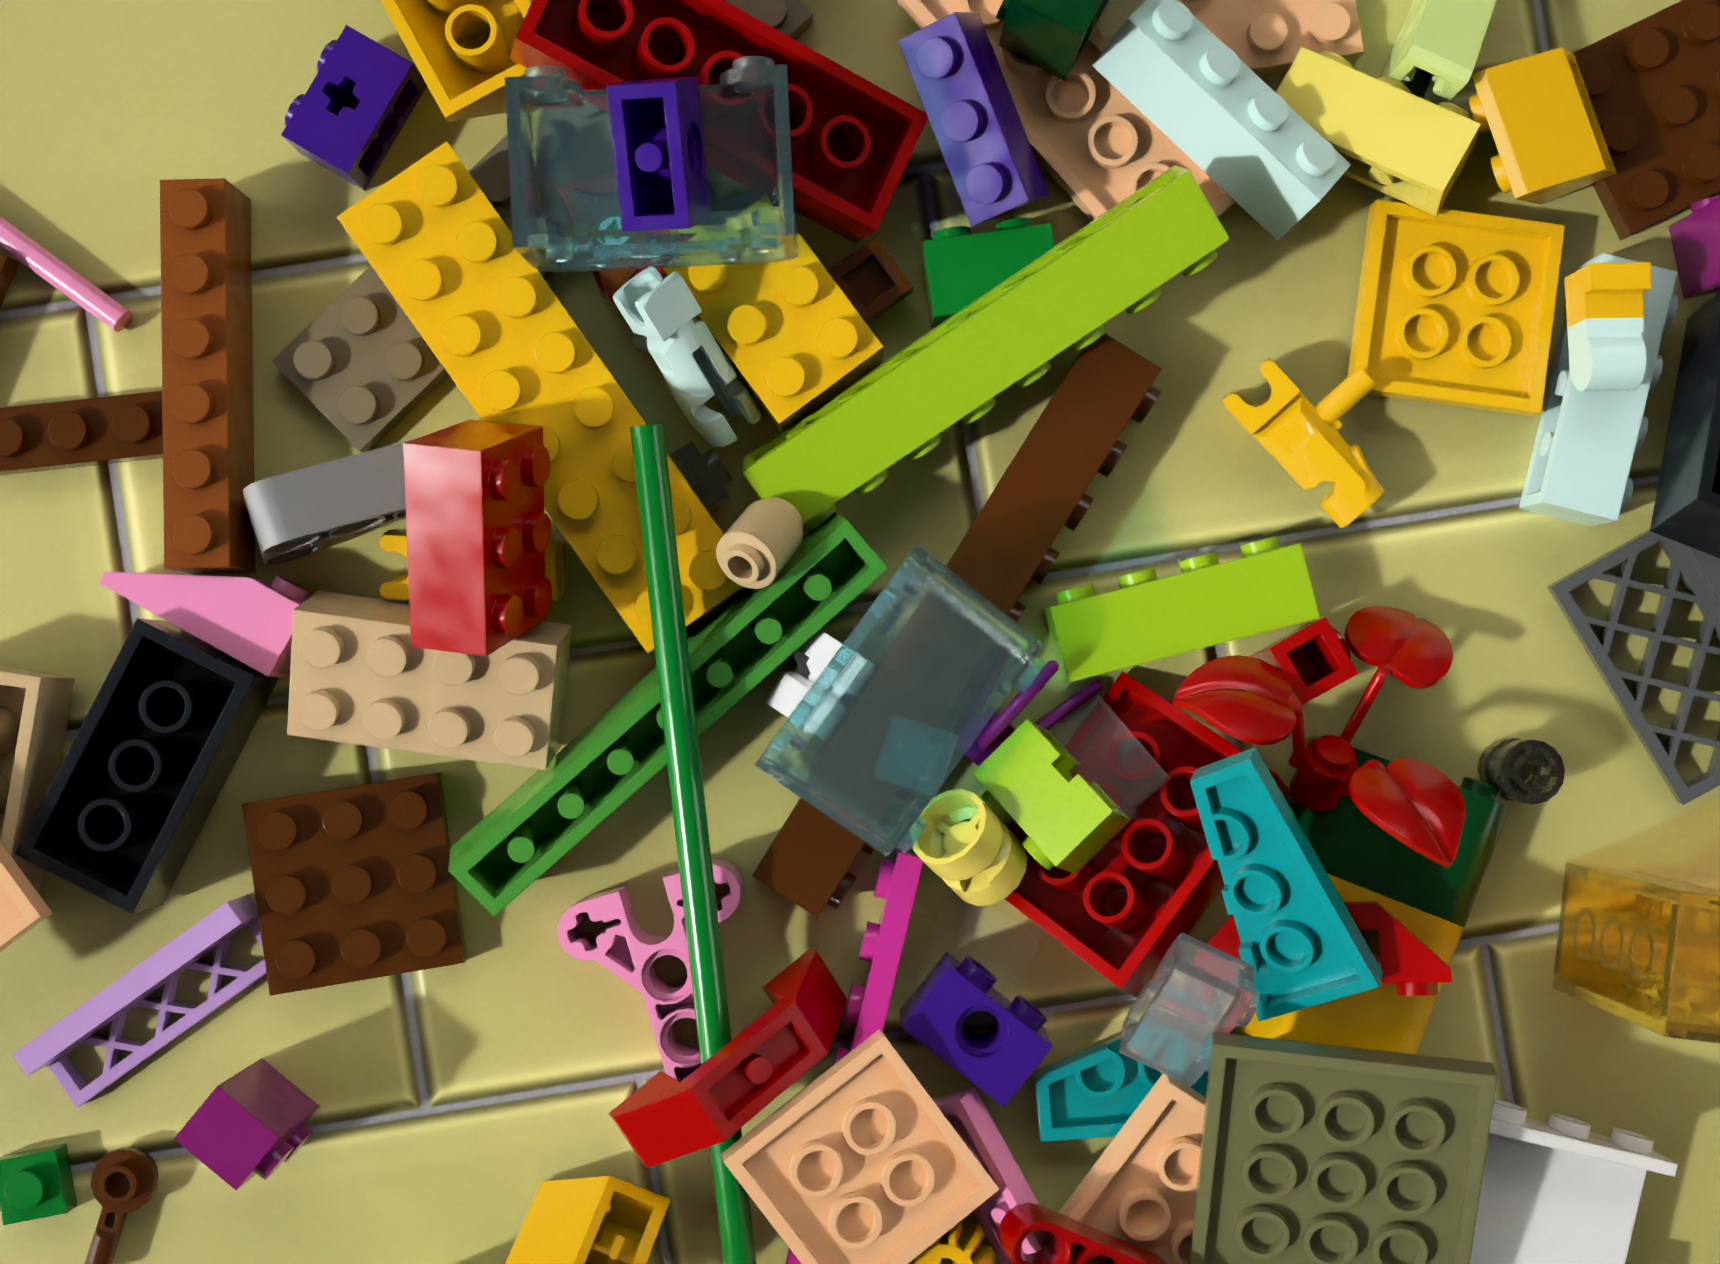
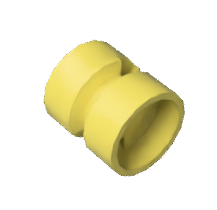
M964 789L947 790L933 797L922 807L913 822L910 837L913 851L965 902L975 906L995 904L1008 897L1021 882L1027 865L1025 847L974 792Z

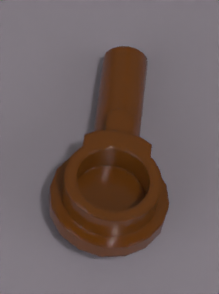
M129 1147L112 1150L102 1157L93 1169L91 1188L95 1199L102 1206V1210L84 1264H112L128 1213L140 1209L154 1195L158 1183V1169L153 1158L144 1151Z

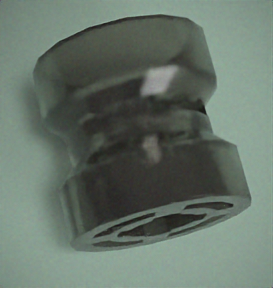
M1504 738L1494 741L1485 748L1479 759L1478 773L1481 782L1502 791L1499 799L1538 804L1547 802L1558 793L1564 781L1565 768L1563 760L1555 748L1544 741ZM1530 774H1533L1532 777L1530 778V780H1528L1527 782H1524L1525 780H1527V779L1529 778Z

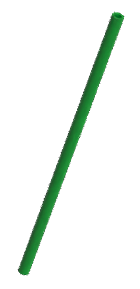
M650 424L630 427L699 1052L702 1065L732 1039L663 424ZM741 1128L726 1141L710 1146L723 1264H756L749 1195L725 1165L721 1153L742 1138Z

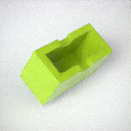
M1026 719L973 774L987 789L981 795L982 800L1004 822L1009 823L1012 819L1016 821L1028 835L1022 841L1023 846L1040 865L1047 870H1050L1055 865L1057 868L1076 874L1131 819L1098 783L1093 781L1089 784L1080 774L1074 777L1072 773L1080 764L1046 728Z

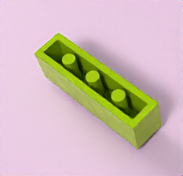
M1278 536L1241 545L1243 558L1219 564L1217 553L1213 552L1179 561L1181 574L1157 579L1155 568H1150L1117 577L1119 590L1096 595L1092 583L1057 592L1056 597L1059 605L1046 608L1043 611L1056 661L1059 664L1062 683L1073 682L1319 619L1320 615L1301 543L1281 548Z

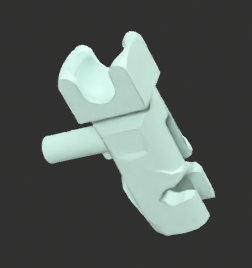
M650 266L635 275L613 295V300L634 333L632 337L634 347L639 351L652 355L674 399L706 444L724 447L738 439L725 417L705 406L704 403L712 396L715 397L729 417L744 415L747 422L754 425L760 420V410L747 388L735 378L737 376L736 371L705 322L693 319L702 310L678 272L673 271L663 280L657 269Z

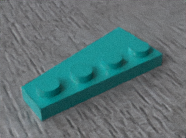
M1253 747L1196 769L1190 784L1211 857L1218 861L1224 882L1221 892L1228 915L1233 914L1241 941L1238 951L1244 972L1250 973L1256 994L1253 1004L1258 1021L1378 988L1383 975L1382 969L1257 748Z

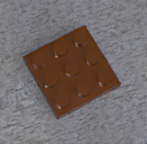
M1682 0L1573 53L1617 174L1592 183L1620 240L1690 207L1695 202L1720 192V0Z
M440 772L242 804L270 996L465 963L468 960L456 878L448 871L451 844Z

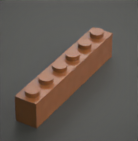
M225 178L160 180L164 569L187 573L256 572L255 534L243 496V489L254 483L251 199Z

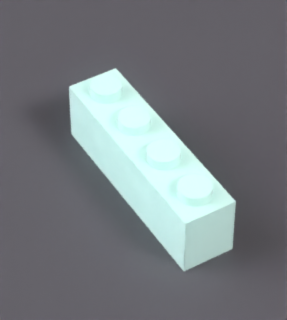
M1146 0L1127 18L1092 65L1277 241L1321 201L1351 165L1334 149L1328 140L1318 134L1279 94L1274 92L1238 58L1233 50L1222 43L1178 0Z
M1601 253L1577 267L1576 271L1590 263H1628L1637 261ZM1651 265V289L1643 293L1644 333H1642V338L1646 346L1647 364L1644 379L1640 387L1635 391H1578L1574 387L1569 366L1567 316L1565 314L1519 509L1593 527L1618 521L1619 515L1628 507L1633 493V480L1628 478L1633 455L1641 448L1648 431V419L1643 416L1648 393L1656 386L1663 368V358L1661 355H1658L1662 334L1671 324L1677 310L1678 297L1676 294H1673L1677 271Z

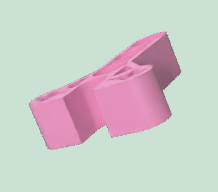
M717 858L712 859L714 880L717 884L727 882L730 887L721 899V905H717L720 926L721 921L730 917L738 907L744 893V879L739 869L730 861ZM678 868L669 871L663 877L674 915L672 932L666 935L655 936L647 933L640 926L627 884L586 896L577 901L560 918L557 932L558 941L563 950L572 958L582 961L596 960L642 993L665 1072L681 1082L701 1066L699 1045H684L676 1039L673 1033V1023L675 1021L688 1017L696 1019ZM586 912H588L591 921L597 922L602 920L605 923L615 920L596 937V942L591 933L580 934L577 925L586 918ZM663 955L678 957L687 968V980L679 985H669L661 981L655 972L656 959Z

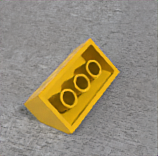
M380 0L448 122L515 112L548 95L558 86V84L509 59L515 37L531 5L529 0Z

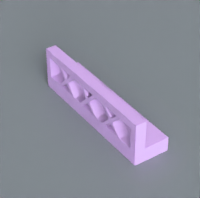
M249 894L224 903L12 1055L27 1076L48 1066L76 1108L85 1104L266 975L264 959L252 968L226 964L231 937L248 926L262 946L256 904ZM216 949L214 962L200 960ZM186 969L211 973L207 1000L200 1005L175 1001L179 974ZM224 975L238 977L222 988ZM163 986L161 999L148 997ZM134 1006L159 1010L155 1037L148 1042L123 1038L127 1011ZM172 1012L186 1014L170 1026ZM111 1023L109 1036L96 1034ZM82 1043L107 1047L102 1075L87 1085L67 1054ZM120 1050L133 1052L119 1062Z

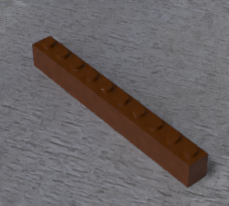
M1105 333L1090 345L1082 348L756 867L752 877L817 918L826 904L837 910L856 880V876L847 870L860 850L869 855L873 853L890 825L889 821L881 817L894 795L905 801L921 777L924 768L915 762L928 741L939 747L956 721L958 714L949 708L961 688L964 687L968 691L973 692L991 665L992 660L983 655L993 637L997 633L1006 639L1022 616L1026 606L1018 602L1017 599L1028 581L1031 579L1040 585L1057 560L1060 552L1050 546L1063 526H1066L1074 531L1094 499L1084 493L1097 472L1107 478L1124 453L1127 445L1118 440L1130 419L1141 424L1159 397L1161 391L1151 385L1161 371L1160 367Z

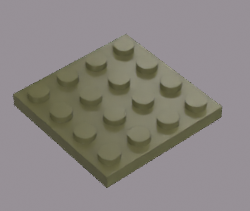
M1213 1032L1188 1264H1470L1498 1077L1493 1063Z

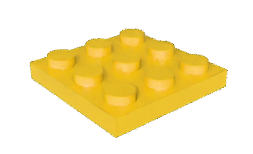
M1376 199L1369 206L1347 377L1358 367H1361L1377 385L1368 395L1530 417L1541 414L1565 225L1440 208L1437 216H1434L1406 203Z

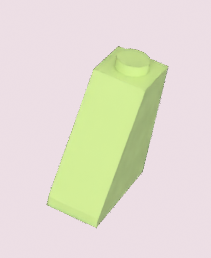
M1413 0L1379 77L1387 76L1405 84L1413 95L1434 104L1449 102L1468 83L1472 75L1496 0Z

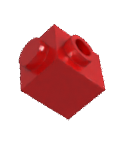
M1326 617L1304 625L1250 655V657L1265 661L1285 673L1292 683V692L1288 701L1298 703L1301 706L1358 674L1351 662V653L1347 643L1341 634L1331 627Z

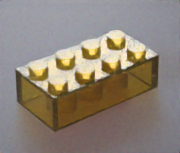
M1566 862L1552 988L1664 1037L1720 1043V890L1641 871Z

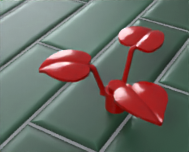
M1385 606L1365 607L1356 611L1350 617L1344 632L1347 646L1357 658L1379 668L1369 682L1340 737L1324 735L1310 742L1306 749L1303 708L1298 703L1288 701L1292 692V683L1285 673L1265 661L1241 655L1214 659L1195 669L1176 691L1172 701L1173 706L1194 712L1216 729L1241 741L1256 745H1273L1285 740L1292 732L1293 752L1288 762L1292 767L1296 768V771L1290 781V791L1301 805L1315 811H1329L1338 805L1342 796H1351L1355 805L1368 819L1409 848L1446 868H1449L1455 860L1466 814L1465 801L1456 784L1437 768L1422 761L1406 757L1392 760L1387 767L1378 760L1371 759L1356 770L1355 751L1350 744L1390 673L1406 685L1417 689L1434 686L1446 676L1453 661L1452 645L1446 634L1432 622L1422 618L1418 619L1410 612Z

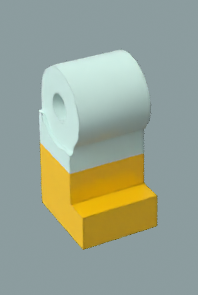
M1590 263L1564 278L1569 366L1573 385L1578 391H1635L1640 387L1644 379L1647 364L1646 346L1642 338V333H1644L1643 293L1651 289V263Z

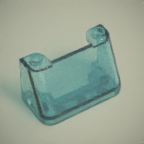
M763 56L741 57L732 62L733 69L721 73L719 77L720 84L699 85L711 218L685 229L623 232L607 90H584L582 85L576 80L567 78V71L565 69L555 66L528 68L525 70V77H505L513 248L533 268L552 272L644 269L651 266L654 268L771 263L797 258L799 255L787 64L774 65L773 59Z
M916 545L755 763V766L884 856H889L895 847L906 854L928 824V821L922 818L920 814L1014 687L1023 694L1044 667L1046 661L1037 656L1043 643L941 561L919 545Z

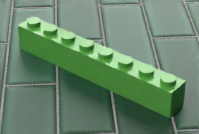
M834 512L826 521L810 530L802 538V543L798 550L768 586L760 589H743L687 639L698 736L889 569L849 521L838 513ZM655 667L558 752L546 770H538L451 847L448 871L493 916H496L667 765L657 668Z

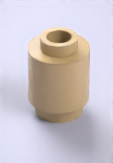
M776 497L758 500L750 504L718 541L716 557L722 571L733 582L746 588L760 589L768 586L802 543L803 520L800 513L791 503Z

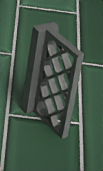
M1648 529L1547 587L1676 801L1684 805L1720 786V729L1716 740L1684 732L1694 696L1720 702L1719 694L1696 689L1707 652L1720 655V648L1709 646L1712 633H1714L1720 643V558L1651 532ZM1659 542L1671 562L1664 587L1630 580L1637 553ZM1622 562L1618 577L1603 573ZM1679 577L1689 594L1676 591ZM1593 578L1616 584L1606 620L1583 615L1570 591ZM1628 587L1661 595L1651 631L1618 623ZM1673 598L1696 603L1702 613L1703 620L1696 642L1663 634ZM1589 623L1604 627L1600 641ZM1615 630L1649 638L1638 674L1616 669L1608 654ZM1661 641L1694 649L1684 685L1651 678ZM1622 678L1636 681L1633 694L1630 693ZM1648 684L1681 692L1671 728L1649 723L1642 713L1641 709ZM1655 732L1669 736L1665 749ZM1681 739L1714 747L1707 772L1685 783L1674 765Z

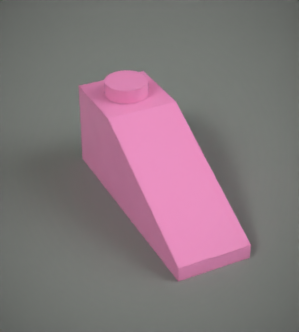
M104 572L99 581V584L267 677H289L293 609L306 601L312 594L309 589L279 574L271 582L250 577Z

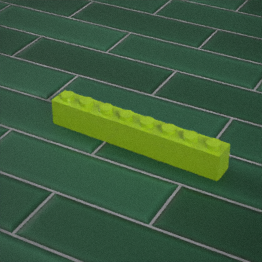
M1174 165L743 457L742 473L762 500L776 497L788 501L800 513L803 520V529L805 531L811 530L826 521L836 510L833 504L852 491H855L857 495H863L881 484L889 475L886 469L906 455L911 460H914L931 451L942 440V436L939 433L961 419L964 424H968L985 415L996 404L994 396L1012 384L1016 383L1021 388L1042 377L1051 367L1048 360L1069 346L1073 351H1077L1096 341L1106 331L1103 324L1123 310H1126L1128 314H1132L1153 303L1162 294L1159 286L1180 272L1184 277H1187L1210 265L1218 257L1215 249L1230 238L1190 170Z

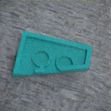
M1205 999L1033 1071L1037 1130L1040 1142L1115 1137L1164 1071L1206 1097L1213 1032L1226 1033L1224 999Z

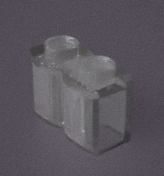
M1181 932L1166 951L1152 979L1145 985L1130 1008L1122 1026L1119 1053L1191 1087L1205 1071H1209L1213 1032L1230 1034L1236 1025L1245 1028L1251 1021L1260 997L1259 991L1254 989V966Z

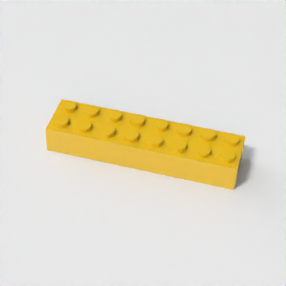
M446 141L345 210L337 218L482 421L543 426V447L548 450L550 457L549 476L544 484V509L645 651L649 653L654 649L630 435V427L646 425V423ZM667 454L685 624L688 626L743 586L733 582L720 568L716 557V547L724 534Z

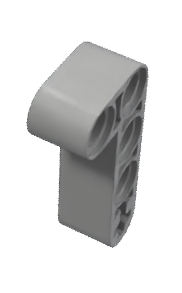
M408 441L271 476L246 486L243 489L244 503L264 564H278L295 560L318 551L322 546V541L405 519L403 443Z

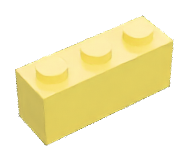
M1301 47L1276 91L1318 134L1328 140L1334 149L1351 164L1343 175L1434 216H1437L1473 152L1481 123L1471 120L1470 115L1457 105L1448 102L1434 104L1413 95L1405 84L1394 78L1381 76L1376 79L1353 69L1349 61L1329 51H1322L1318 54Z

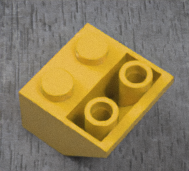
M1559 47L1489 67L1471 75L1477 93L1469 96L1470 108L1475 121L1481 123V132L1485 133L1491 130L1499 154L1491 157V166L1496 181L1504 194L1513 191L1515 199L1542 205L1617 174L1573 53L1564 47Z
M613 1176L542 1181L505 1264H646L671 1199Z

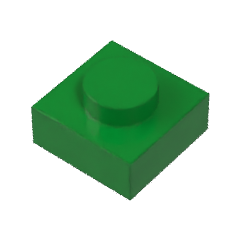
M67 1143L7 1154L0 1157V1210L3 1225L65 1214L77 1207Z

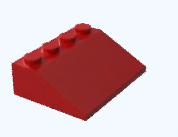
M1122 671L1065 749L1080 764L1072 775L1074 777L1077 774L1082 775L1089 784L1093 781L1098 783L1131 821L1076 874L1057 868L1055 865L1050 870H1047L1025 849L1027 855L1025 874L1018 887L1005 900L1118 988L1140 1000L1224 886L1218 861L1212 859L1190 780L1196 769L1243 751ZM1269 769L1284 798L1287 800L1291 792L1279 775ZM1014 819L1007 827L1021 843L1028 836Z

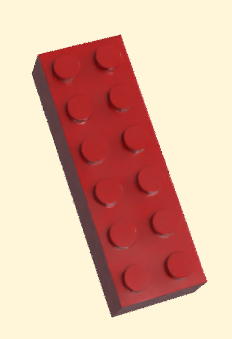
M533 0L515 37L509 59L608 112L606 90L608 85L633 80L698 76L706 164L763 194L768 191L773 199L855 243L877 231L928 119L927 114L725 0Z

